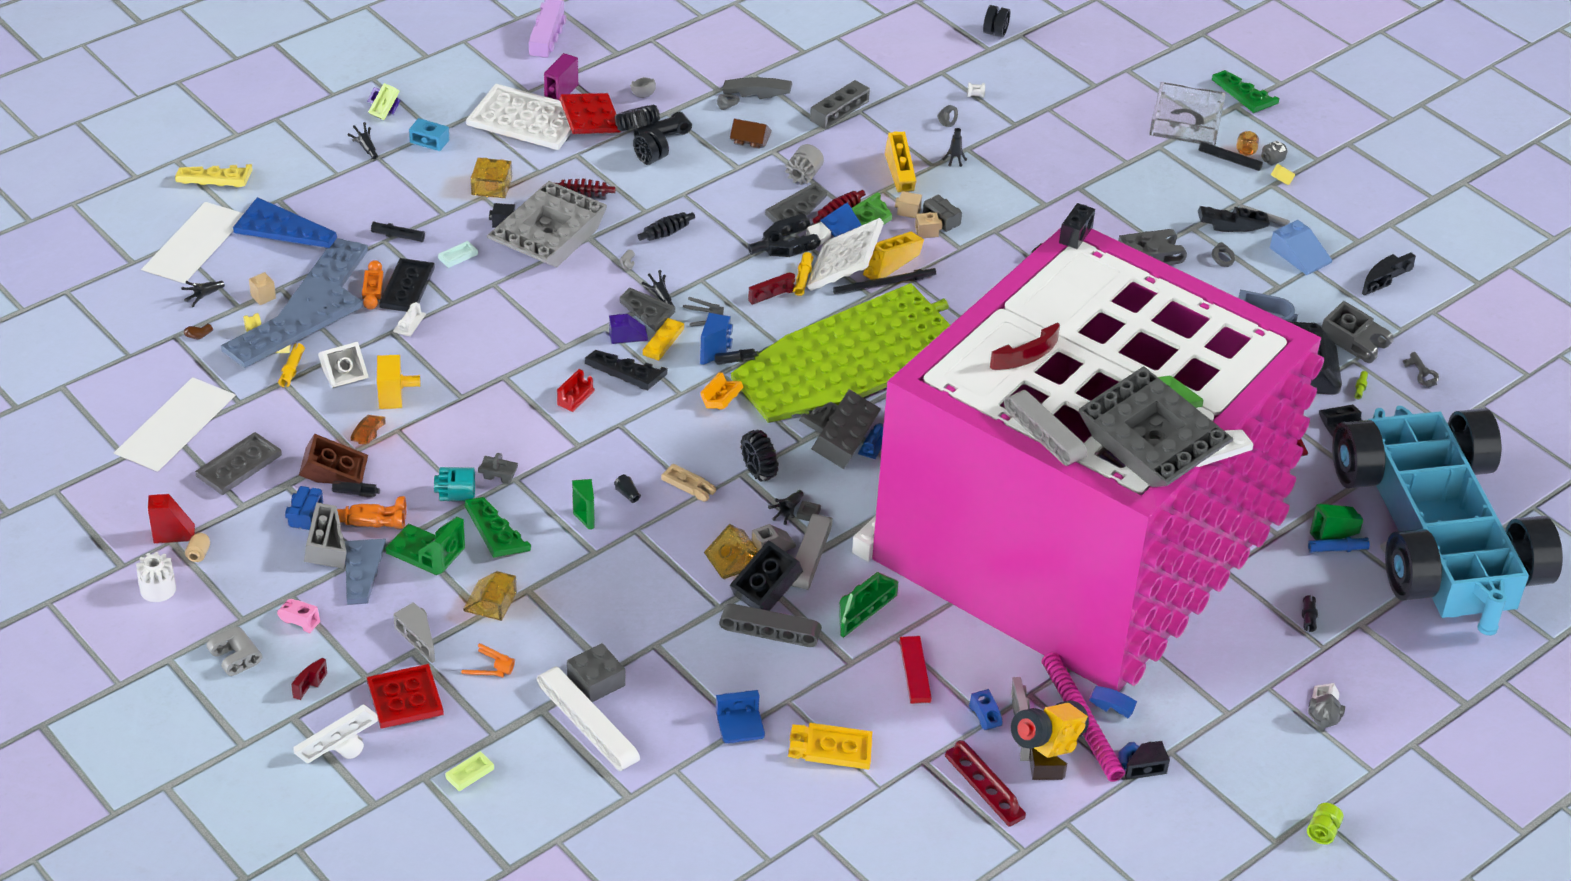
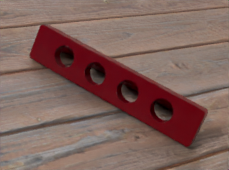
M956 741L954 747L945 752V757L1007 826H1013L1026 818V812L1019 806L1016 796L965 741ZM964 760L969 761L971 765L963 766L960 762ZM982 775L984 779L976 780L973 776ZM994 789L997 791V793L991 795L988 794L986 790ZM1006 803L1010 805V808L1003 809L999 805Z

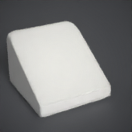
M1334 683L1314 686L1312 698L1316 699L1325 694H1332L1337 700L1339 699V692Z

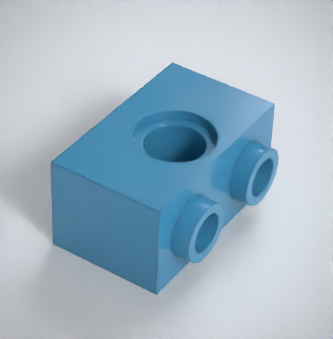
M418 118L409 128L410 143L441 151L449 142V127Z

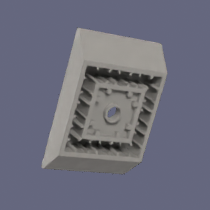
M548 181L491 231L487 238L549 265L558 267L597 231L607 205Z

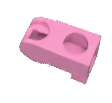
M288 599L277 611L282 621L303 627V631L311 633L320 623L317 606L299 600Z

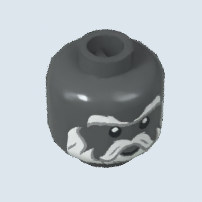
M1279 141L1271 142L1262 148L1261 157L1269 165H1275L1285 160L1287 148L1285 144Z

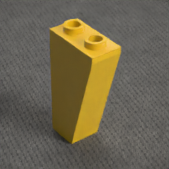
M905 131L888 133L884 154L897 192L914 191L916 177Z
M910 231L877 242L869 265L864 269L863 275L870 280L887 277L920 255L924 239Z

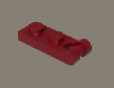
M789 272L750 286L748 301L753 305L785 292L793 293L795 274Z

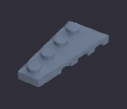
M386 538L345 541L347 552V605L368 603L374 585L373 581L378 572V565L382 559V552L386 546Z

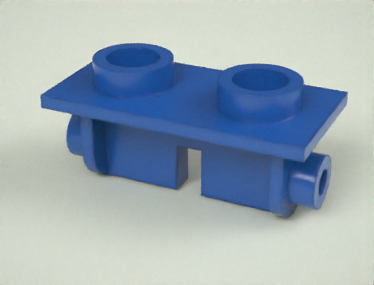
M882 423L876 424L871 429L858 452L859 455L876 460L882 449L884 428Z

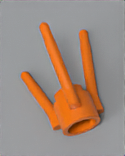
M479 643L478 652L496 659L494 668L497 671H461L462 674L495 675L503 678L504 674L510 675L512 673L515 659Z

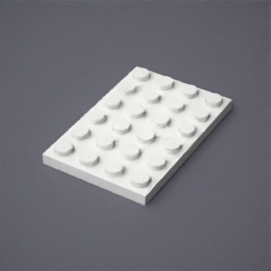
M499 84L493 86L466 119L468 126L556 150L561 148L572 133L559 100Z

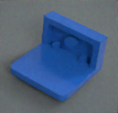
M758 690L716 695V716L724 743L758 740L765 737L759 712L760 695Z

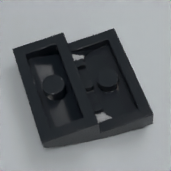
M1353 404L1319 410L1320 418L1332 437L1339 423L1363 421L1361 419L1362 412Z

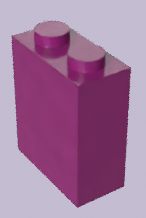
M563 53L544 72V97L560 101L561 94H570L579 85L578 57Z

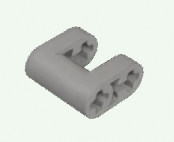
M233 627L207 642V649L213 656H221L235 650L236 653L227 656L221 665L229 676L237 675L254 667L262 659L261 652L240 627Z

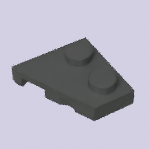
M829 402L823 407L814 409L812 413L802 414L799 421L821 433L838 405Z

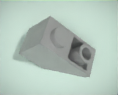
M771 524L752 530L751 547L756 554L768 540L784 551L796 547L795 542L786 531Z

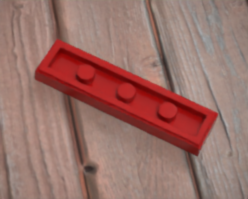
M920 636L900 637L899 643L910 704L931 703L932 697Z

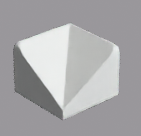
M822 222L807 227L806 236L817 234L821 240L820 245L831 239V231Z

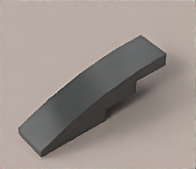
M763 77L725 80L722 91L724 94L740 92L742 97L757 94L759 99L789 94L792 88V81Z

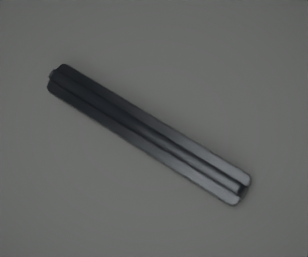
M1201 142L1198 150L1257 171H1260L1262 168V161L1205 142Z

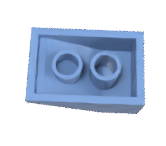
M1296 220L1273 231L1270 249L1305 275H1309L1332 263V259L1315 234L1301 221Z

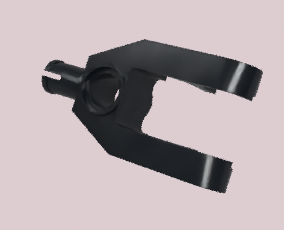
M799 214L776 221L763 233L761 241L748 244V250L751 255L766 251L769 256L791 257L816 249L821 244V240L817 234L803 235L801 238L792 241H785L783 239L784 236L803 231L810 226L807 215Z

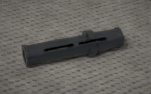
M373 221L371 225L372 233L384 234L386 237L394 236L423 242L425 239V231L398 227L392 223H378L376 221Z

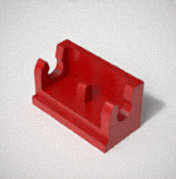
M578 369L557 389V405L574 412L595 391L592 376L590 375L585 380L583 370Z

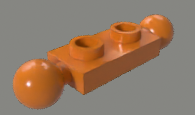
M373 260L368 264V270H365L362 299H364V307L369 310L377 307V299H381L384 275L382 264L377 260Z

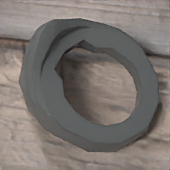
M720 94L717 99V105L721 110L730 108L740 102L739 97L732 94Z
M953 105L944 107L937 115L939 122L943 126L952 127L957 121V108ZM953 110L954 118L952 122H950L949 113H951V111Z
M1223 242L1218 243L1212 250V258L1218 265L1222 267L1233 265L1235 261L1234 252ZM1218 253H1228L1231 260L1228 262L1222 261Z

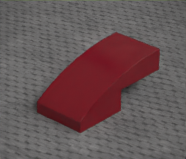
M325 658L310 664L291 683L293 698L301 700L310 685L317 688L320 686L328 673Z

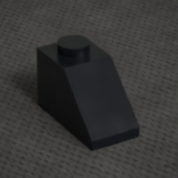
M1163 742L1142 743L1127 763L1125 779L1130 780L1167 774L1170 759Z

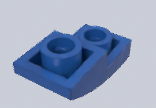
M1095 686L1089 699L1090 702L1105 712L1111 707L1126 718L1133 714L1137 701L1116 690L1101 686Z

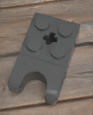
M1173 229L1119 235V242L1168 265L1183 263L1187 257L1184 247L1182 245H1175L1177 235Z
M1342 301L1323 320L1322 329L1336 345L1367 363H1372L1377 358L1378 349L1376 346L1384 349L1393 342V334L1389 330L1374 322V318L1346 301Z

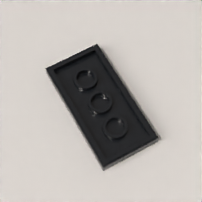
M400 258L379 302L380 308L407 312L412 303H420L435 269V263Z

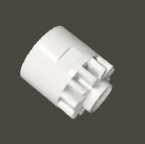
M158 552L154 554L147 553L146 558L140 557V563H136L140 593L144 599L151 602L165 601L172 597L176 591L171 558H166V554L160 556Z

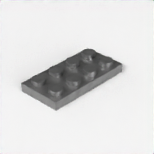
M254 432L196 470V477L221 495H224L282 456L280 448Z

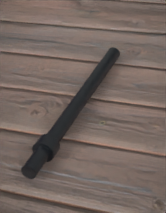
M916 269L910 273L833 287L834 294L906 280H921L924 277L936 275V269Z

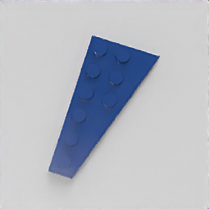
M258 197L233 227L236 234L330 248L337 239L335 231Z

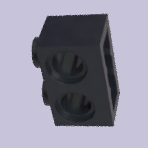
M1077 203L1061 225L1059 243L1078 249L1093 228L1095 209Z

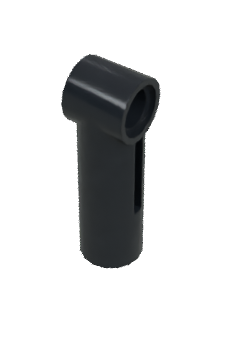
M676 112L670 118L634 128V137L653 128L659 129L664 136L676 133L685 135L692 129V123L683 112Z

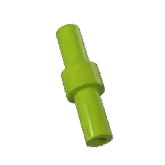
M1362 371L1359 379L1356 381V392L1354 395L1356 399H1361L1363 391L1366 390L1367 371Z

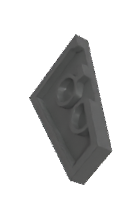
M630 287L620 296V303L655 332L663 325L667 318H670L675 313V306Z

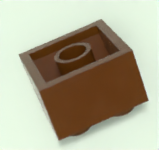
M734 118L730 139L736 145L743 146L746 143L750 144V147L760 149V146H766L772 130L767 124Z

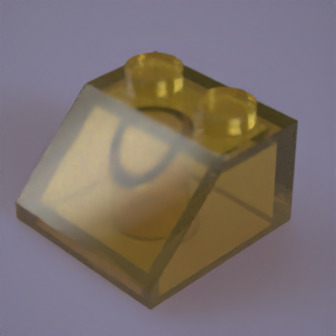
M729 524L704 551V554L721 578L726 579L738 575L759 550L744 530Z
M496 571L478 580L463 611L502 621L517 593L516 576Z

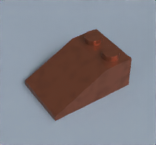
M314 433L305 448L299 476L317 483L332 484L334 480L360 483L363 481L368 455Z

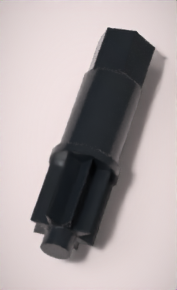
M753 348L740 349L739 351L717 353L714 358L715 363L719 365L756 360L755 357L759 356V353Z
M335 480L332 483V491L336 493L370 497L380 494V488H377L376 484Z

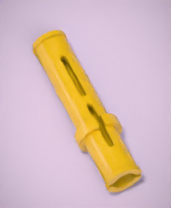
M810 252L803 253L802 260L798 265V274L793 289L797 296H802L805 293L808 275L812 271L811 264L814 256Z
M297 343L293 345L287 363L282 367V374L278 380L281 387H285V385L289 387L292 378L297 373L296 368L305 350V347L298 343V346Z

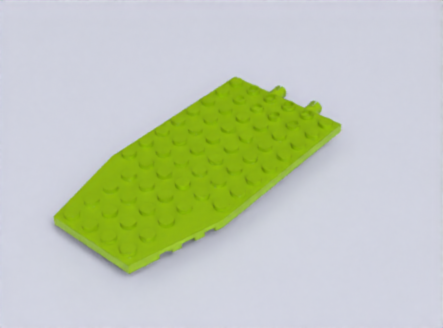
M909 283L785 335L760 352L759 356L755 357L756 360L747 361L731 372V379L742 382L743 389L741 391L768 423L792 418L794 414H809V411L823 407L829 402L839 405L849 389L861 397L868 396L886 388L887 382L891 377L950 326L939 313L949 309L948 302L943 298L930 304L916 287Z

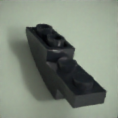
M1200 206L1198 209L1200 222L1212 224L1215 231L1245 232L1262 229L1270 225L1268 215L1263 211L1234 207L1233 212Z
M1412 252L1401 257L1392 254L1379 261L1369 271L1362 294L1365 296L1388 287L1392 283V278L1413 270L1416 256Z

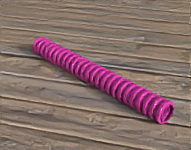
M1056 652L1046 654L1042 658L1041 663L1063 701H1076L1088 713L1089 725L1083 736L1093 751L1094 756H1096L1095 758L1107 779L1111 782L1120 780L1125 775V770L1097 721L1094 719L1085 700H1083L1062 660Z

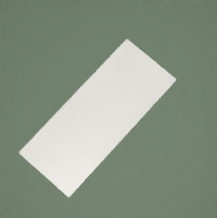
M204 202L141 270L185 283L234 231V225L244 213Z
M192 377L129 437L114 454L158 472L236 394Z

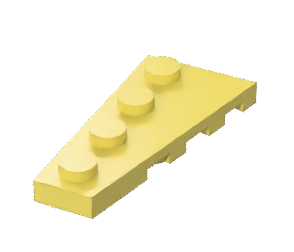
M246 164V168H237V165H230V168L220 169L219 166H212L208 169H204L202 166L179 167L175 180L184 184L199 183L200 185L215 184L217 186L230 185L242 187L246 185L251 175L252 164Z

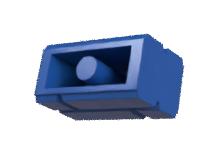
M300 486L297 493H293L291 506L287 507L285 511L288 526L310 530L316 502L323 504L321 489H310L309 487Z

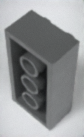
M849 389L817 438L812 450L844 469L881 408Z

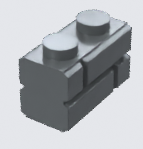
M939 194L932 197V199L924 201L923 213H937L938 218L942 221V229L947 232L961 224V210Z

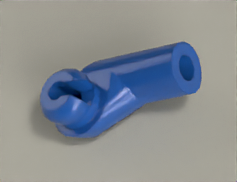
M1128 742L1118 752V759L1124 770L1127 768L1129 756H1133L1139 748V745H1136L1135 742Z

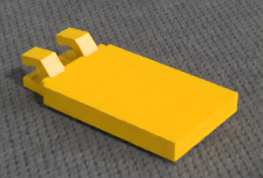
M809 723L808 727L792 724L788 757L796 759L802 757L805 761L869 770L873 731Z

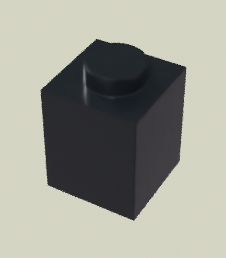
M494 203L493 210L489 211V220H492V228H496L515 211V204Z

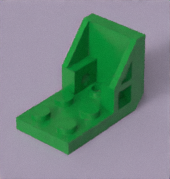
M459 517L453 518L442 525L435 532V535L408 523L388 544L386 554L434 575H439L465 549L464 519Z

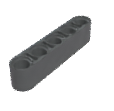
M737 604L725 605L719 621L721 628L727 631L805 647L816 646L822 629L821 624L812 619Z

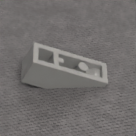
M413 602L393 614L395 629L431 663L435 662L434 645L425 610L419 608Z

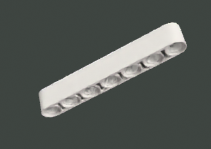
M555 666L537 676L538 684L545 694L618 771H622L640 760L636 748L559 667Z

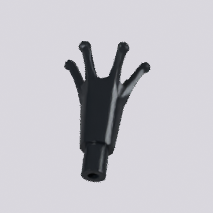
M363 122L364 133H361L353 125L358 137L350 133L347 135L353 138V142L359 143L373 160L377 159L378 154L370 136L371 127L368 128L367 132L366 122Z
M960 128L954 129L950 148L945 157L942 158V160H945L951 155L948 166L952 165L954 156L958 157L960 167L963 166L961 155L967 161L962 149Z
M659 270V282H656L649 273L648 277L652 280L653 286L644 281L642 285L647 286L646 289L654 292L661 301L673 305L665 285L666 275L662 276V271Z
M222 280L201 284L186 281V284L193 287H181V290L194 291L193 295L184 299L187 302L191 298L197 297L191 307H194L204 296L216 292L218 289L223 288L225 284Z
M798 490L785 499L776 498L775 502L779 503L768 506V509L777 507L780 509L772 520L775 521L781 514H786L783 524L787 525L789 515L791 518L795 517L793 514L794 509L804 496L803 491Z

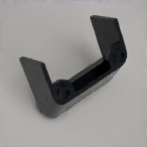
M1288 321L1321 337L1318 355L1324 357V363L1317 377L1311 380L1310 385L1317 388L1316 394H1338L1341 391L1342 381L1335 343L1317 323Z

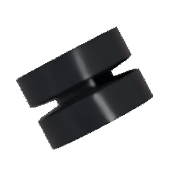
M989 5L984 19L983 33L990 35L994 33L995 36L1004 37L1009 26L1011 10L1003 7L999 10V6Z
M657 128L650 129L636 136L633 140L634 151L638 159L645 165H650L666 157L669 153L667 139Z

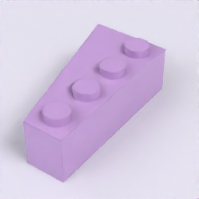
M544 0V3H541L540 15H537L536 25L533 27L529 39V55L548 58L550 53L553 52L554 44L558 42V35L562 33V27L566 24L567 17L564 15V0Z

